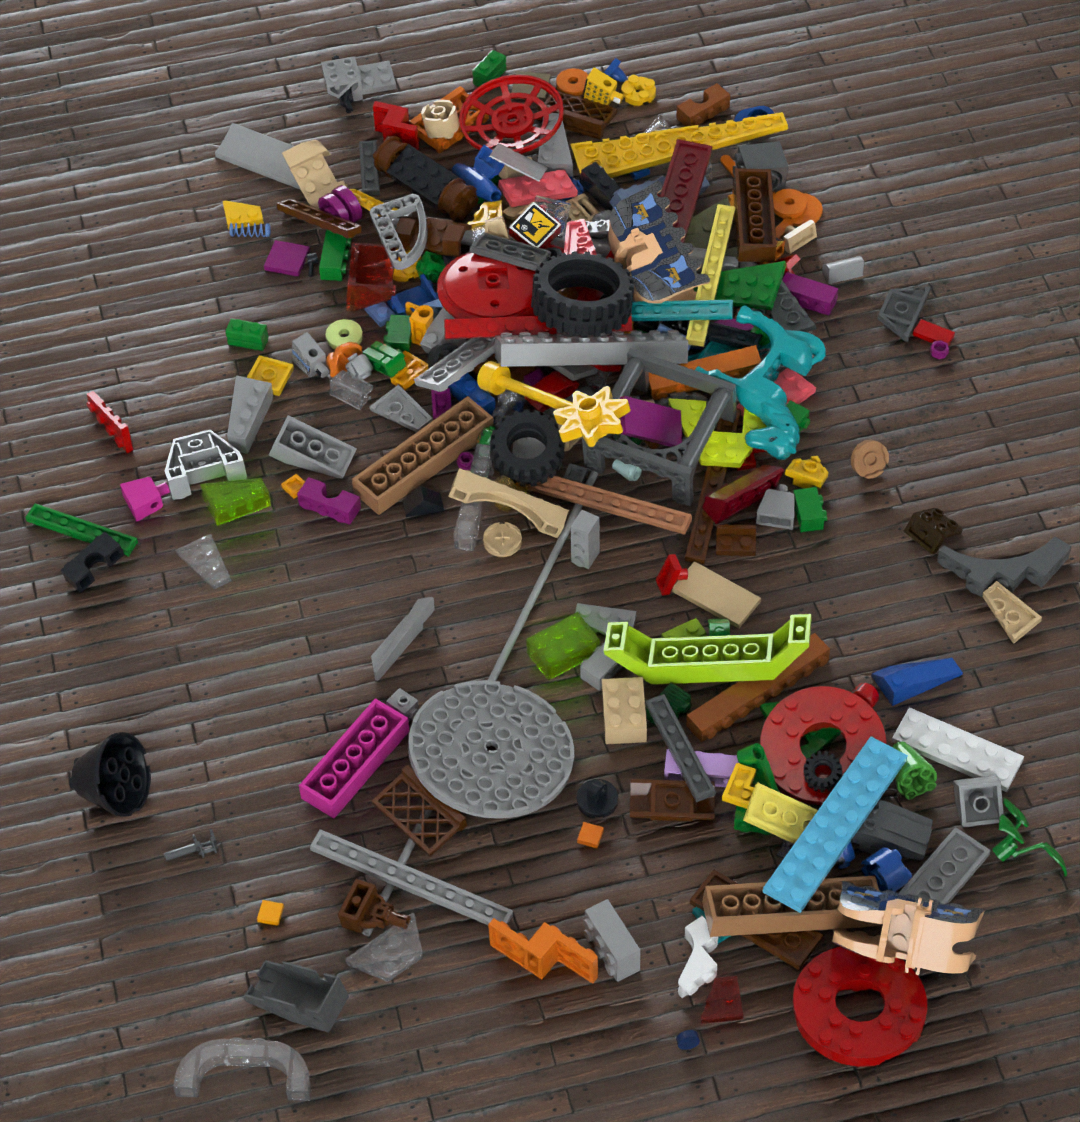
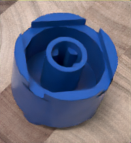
M883 847L861 863L864 864V867L861 868L863 875L875 876L880 891L891 890L896 892L912 878L911 872L902 863V856L896 849L890 850Z

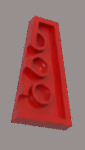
M94 391L87 393V407L90 412H95L98 422L105 425L108 435H113L117 446L123 448L126 453L133 451L128 426L125 423H121V418L118 415L114 416L112 409L109 406L106 407L104 401Z

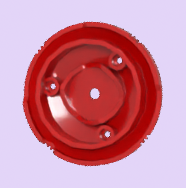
M468 252L452 260L442 270L437 283L438 298L444 309L454 319L535 316L531 307L535 271Z

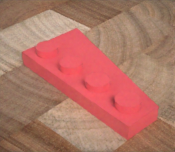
M584 219L567 222L564 253L566 255L577 251L578 254L590 252L591 255H597Z

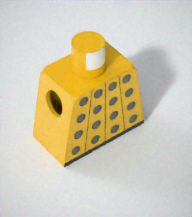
M593 67L586 78L582 98L609 106L612 101L621 104L624 95L616 91V80Z

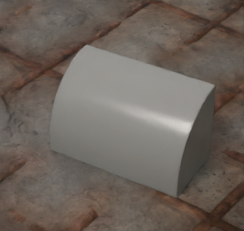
M861 256L827 263L823 265L822 273L828 284L863 276L864 260Z

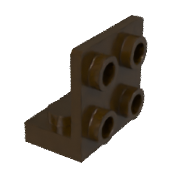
M931 508L914 512L903 532L933 555L937 553L945 538L961 534L963 529L958 526L957 522L946 517L942 510Z

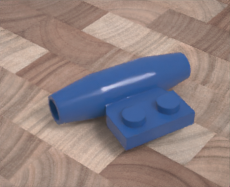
M483 145L474 159V167L456 163L452 167V173L462 178L467 186H474L477 189V197L489 202L499 201L502 193L491 179L499 175L505 164L489 157L493 150Z

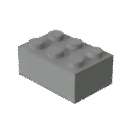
M606 899L586 909L585 919L583 920L585 930L583 932L587 941H592L594 944V950L598 958L604 960L607 973L610 976H614L616 981L619 982L640 971V948L609 900Z

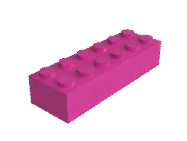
M375 698L299 784L301 799L334 819L409 733L408 717Z

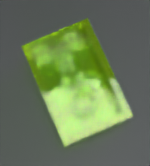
M578 612L526 639L528 655L548 681L581 664L585 659H589L593 655L594 650L600 646V639Z

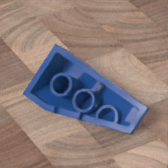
M953 658L888 666L872 673L871 676L890 704L894 706L963 675V672Z

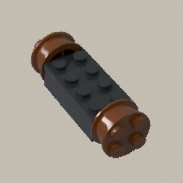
M388 136L373 154L374 166L378 171H385L387 177L392 178L394 182L412 194L418 195L421 200L442 214H449V217L454 221H463L478 203L477 189L474 186H467L462 178H459L410 144L402 143V140L397 136Z

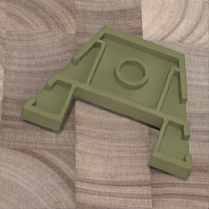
M728 198L692 217L685 243H691L695 248L707 249L717 205L730 206ZM737 247L727 249L725 256L738 259Z

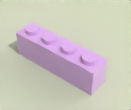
M667 749L664 780L685 781L669 749ZM695 751L709 780L715 781V786L726 787L736 763H739L737 755Z

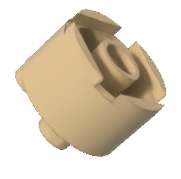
M449 100L434 101V105L429 107L428 104L421 111L428 138L444 137L445 139H450L460 127L456 107Z

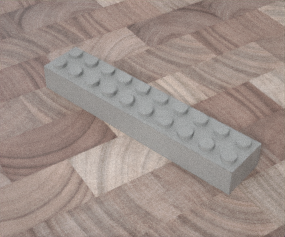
M651 330L649 333L631 331V333L623 334L624 332L613 331L612 334L606 335L601 333L597 337H594V335L582 337V335L578 334L569 336L567 332H557V335H549L548 332H539L538 335L521 332L519 335H512V333L505 332L501 333V335H495V359L501 367L627 364V353L631 348L675 364L688 363V340L677 330H668L667 333H660L657 330Z

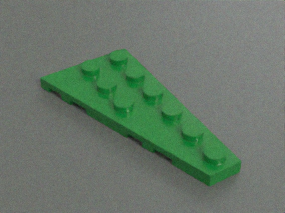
M786 261L721 271L715 300H733V306L736 307L745 305L749 308L772 311L787 266Z

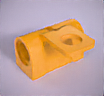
M406 302V314L411 315L409 318L412 333L411 342L421 346L420 343L434 320L433 309L428 305L418 306L411 302Z

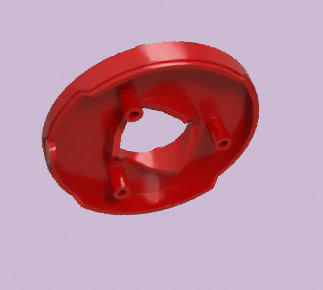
M818 686L797 691L784 698L773 708L763 725L760 745L765 751L777 788L782 794L789 795L804 803L822 805L831 793V791L828 792V789L824 790L825 793H821V789H818L816 792L814 787L810 788L808 782H805L804 763L806 764V758L801 752L800 741L809 732L829 727L840 730L846 743V751L839 759L842 766V776L870 737L886 744L883 724L877 713L865 700L844 689ZM820 765L815 769L814 773L817 777L823 779L831 774V769L828 766Z
M837 947L816 956L803 968L794 987L793 1011L801 1035L821 1055L845 1065L859 1067L876 1066L885 1060L901 1054L914 1042L918 1041L927 1015L925 988L919 976L916 975L912 968H909L908 973H905L906 962L900 958H895L894 963L879 962L876 959L857 954L843 947ZM871 989L879 991L882 995L884 1009L878 1017L870 1021L858 1022L848 1019L841 1014L835 1001L837 993L842 990L860 991Z

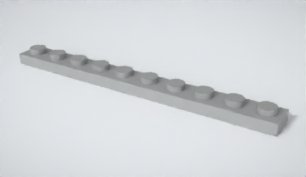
M321 829L310 845V850L486 925L493 918L499 922L503 921L509 924L513 916V910Z

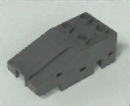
M879 800L851 842L860 844L859 851L871 854L886 847L890 850H898L902 857L918 861L924 860L931 836L933 820L887 801Z
M265 960L258 973H256L260 980L255 988L253 985H249L250 987L244 995L245 1001L289 1021L329 1033L349 997L340 978L324 973L323 975L326 979L319 977L316 970L285 961L282 962V965Z

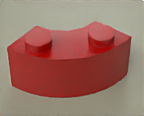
M553 371L536 385H532V387L565 399L572 395L580 384L576 380H570L559 371ZM525 397V399L540 412H544L551 408L550 406H547L545 404Z

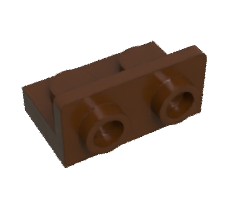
M747 524L717 525L716 555L756 556V526Z

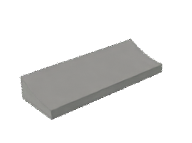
M235 123L231 124L224 140L215 151L216 158L300 189L282 155V152L294 147L293 145Z

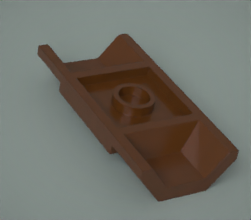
M400 217L395 230L405 250H412L419 234L418 217ZM426 217L428 234L423 252L428 251L440 255L459 257L461 255V241L464 233L471 230L472 226L455 223L453 220Z
M631 779L630 817L651 818V820L661 821L714 820L715 796L696 802L685 781ZM711 781L715 789V781Z

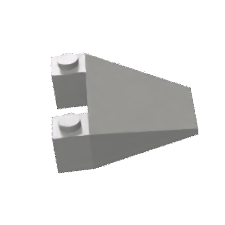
M206 430L173 439L165 468V475L173 500L183 499L186 496L192 495L189 485L226 476L229 485L239 484L242 481L248 480L240 451L213 431Z

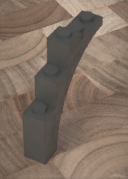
M1053 537L1046 545L1034 552L1009 559L975 558L943 546L939 550L937 562L942 567L956 573L958 577L965 579V588L971 593L982 597L983 592L996 581L1010 592H1013L1025 578L1043 588L1069 559L1071 546L1057 537Z

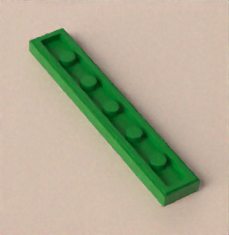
M36 503L25 517L29 523L88 543H92L97 536H100L105 531L120 544L125 556L128 557L138 543L136 537Z

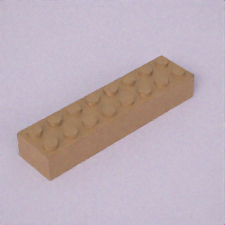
M467 396L352 478L354 494L360 496V499L380 515L456 460L462 452H467L477 445L476 440L483 428L494 426L493 417Z
M861 876L824 879L801 913L764 894L763 887L767 882L705 886L702 903L710 937L881 926V924L847 917L838 910L842 892V881L851 882L858 887L871 886L879 891L876 877Z

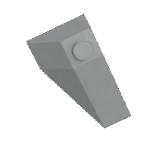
M444 307L428 327L420 343L424 352L428 354L436 345L452 343L460 347L466 342V339H445L444 319H454V317ZM442 350L438 358L443 359L450 352Z

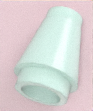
M617 459L612 465L615 471L629 481L638 480L642 473V469L639 467L624 464Z

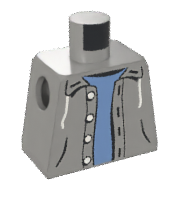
M308 332L292 341V361L309 377L318 374L321 378H324L328 375L329 369L325 366L326 355Z

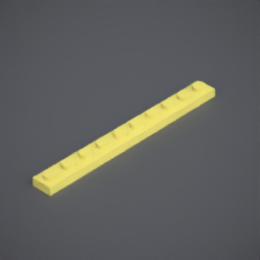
M717 205L701 274L709 276L710 283L698 286L695 300H715L735 215V206ZM690 320L686 335L688 345L704 347L710 320Z

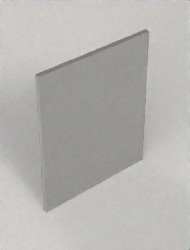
M500 143L497 144L489 156L538 182L547 170V167Z

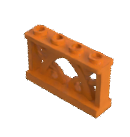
M459 86L440 100L451 101L459 115L462 105L469 94L465 92L464 88ZM472 105L469 110H475L476 112L468 111L466 126H476L480 110ZM421 113L409 121L410 125L418 126V137L433 147L439 154L464 137L459 127L450 139H445L444 137L438 139L428 138ZM484 115L482 124L487 122L489 115Z

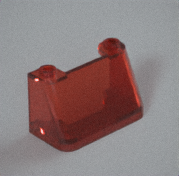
M352 242L346 311L354 312L391 300L392 296H395L396 285H393L394 267L383 245Z

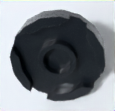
M603 779L588 780L577 791L578 809L589 818L595 819V816L608 817L615 811L618 805L616 788L612 783Z

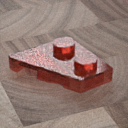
M737 976L715 978L711 993L706 1001L705 1009L701 1014V1024L743 1020Z

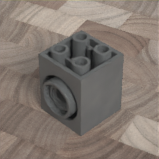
M780 141L738 146V151L735 153L736 164L733 166V175L735 168L771 169L772 191L776 193L785 189L789 166Z

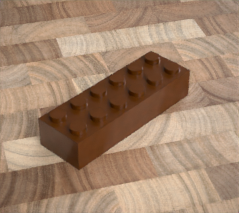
M735 168L733 194L734 206L736 207L735 225L738 261L775 262L777 243L771 169Z

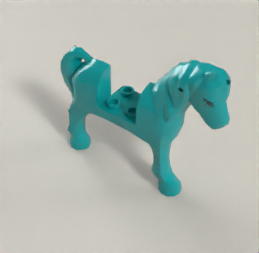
M744 305L737 314L736 322L752 324L765 332L770 339L769 353L743 378L730 377L718 369L706 371L699 366L696 367L695 371L736 384V397L740 404L749 412L758 416L767 426L747 432L745 435L746 444L751 448L766 450L778 460H784L797 452L796 447L800 441L799 426L786 405L787 396L784 390L774 383L779 375L777 369L781 364L806 376L812 365L824 359L826 349L824 343L815 335L802 331L785 330L773 318L769 319L761 312L753 311Z

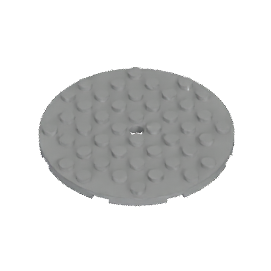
M482 680L456 684L454 688L444 692L440 691L429 698L413 719L408 738V753L411 766L419 781L438 800L466 814L498 819L529 814L554 800L569 780L574 761V744L566 722H562L556 714V710L547 701L533 692L516 685L510 687L501 685L499 681ZM487 746H488V747H489V746H493V747H495L497 750H494V751L489 750V752H488L486 747H487Z

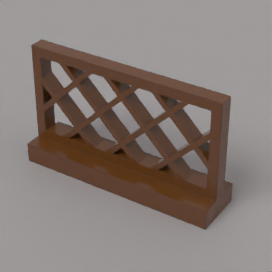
M558 91L563 104L567 105L563 106L564 129L601 139L603 131L617 114V108ZM550 95L544 104L549 108L556 104V101ZM538 106L537 112L542 111V109ZM543 117L538 118L537 120L542 122Z
M406 765L401 770L402 773L372 800V804L431 857L459 830L463 831L467 827L466 817L458 810L453 809L434 797L419 781L414 770L409 765ZM403 781L408 786V792H396V786ZM384 797H393L392 806H383L380 801ZM396 797H407V806H395ZM410 797H420L422 805L410 806ZM407 810V819H397L395 811ZM410 810H422V819H410ZM425 810H435L437 812V819H425ZM437 823L436 832L424 833L425 824ZM439 823H449L453 828L448 832H439ZM410 824H422L421 833H412L409 830ZM424 837H436V843L429 849L424 844Z

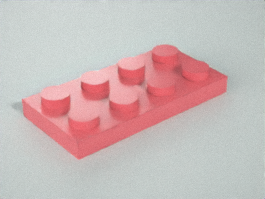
M564 169L545 172L539 182L526 175L502 179L498 182L500 190L511 207L529 205L531 202L541 203L576 197L578 194V190Z
M789 368L779 373L778 378L774 382L784 390L787 396L786 405L790 400L800 404L816 392V387ZM739 403L736 405V410H741L740 415L744 417V407Z

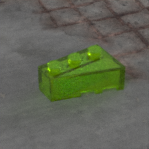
M262 478L200 484L203 499L217 526L271 506L269 491Z

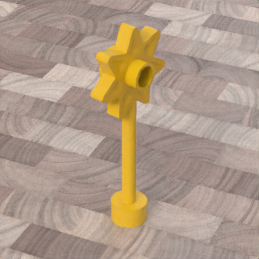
M494 361L486 362L481 367L477 377L478 386L484 391L500 395L507 389L557 409L553 413L556 422L563 425L559 429L562 442L583 437L587 445L593 447L600 438L607 434H621L623 428L619 418L631 411L627 399H613L609 386L602 388L593 396L575 391L573 393V402L512 379L509 368L501 367L499 363Z

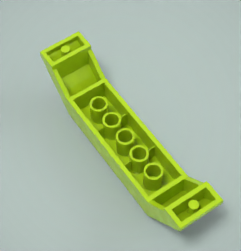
M811 614L791 615L790 620L773 634L653 639L629 626L628 622H608L603 651L604 655L637 676L643 677L650 684L774 680L809 647L812 616Z

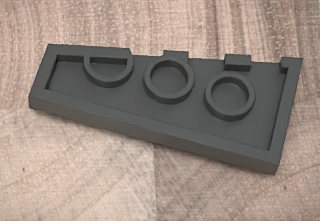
M781 281L771 311L774 321L778 322L785 330L807 333L817 329L815 323L811 321L806 311L802 309L797 299L793 297L788 287Z

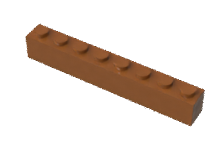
M813 633L810 635L809 647L774 680L737 682L687 714L686 726L701 743L707 739H712L722 729H727L739 718L746 717L751 710L759 708L768 699L777 697L782 690L792 687L802 677L809 676L819 666L823 667L829 661L830 648Z

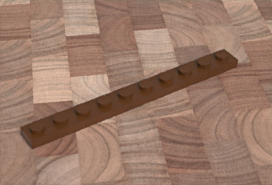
M736 410L734 423L720 418L716 431L736 433L741 410ZM707 466L685 555V561L687 562L695 561L698 564H705L715 522L702 509L705 501L704 498L708 493L716 492L724 485L728 467Z

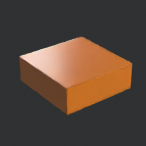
M583 822L577 843L598 848L604 827Z

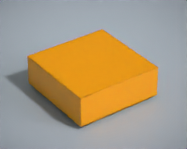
M295 474L281 483V486L295 499L305 481Z
M263 900L257 921L279 926L284 904Z

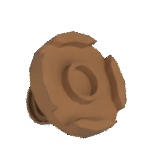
M872 439L859 443L851 455L853 470L859 476L868 479L881 475L884 472L883 468L889 462V453L886 447Z

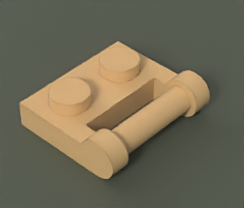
M585 193L559 204V210L569 221L584 219L585 221L592 222L593 216L599 213ZM581 205H584L592 215L590 216Z

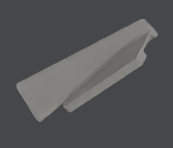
M433 597L418 599L410 613L404 617L371 655L374 676L377 682L423 630V623L435 610Z

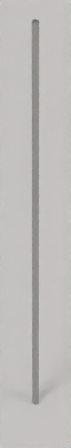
M591 471L585 484L593 486L598 472ZM575 503L488 681L497 680L571 531V525L580 513L583 505ZM425 810V819L429 818L432 810ZM416 824L412 833H421L422 824ZM410 838L397 861L404 865L416 844ZM386 883L381 893L386 902L394 888V885ZM374 928L364 929L362 933L370 936Z

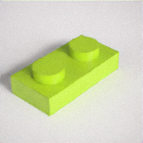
M697 618L662 633L661 638L706 636V631Z

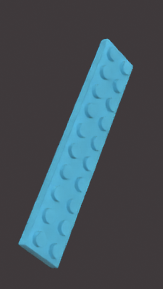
M870 737L765 884L763 893L801 913L903 767L908 755Z

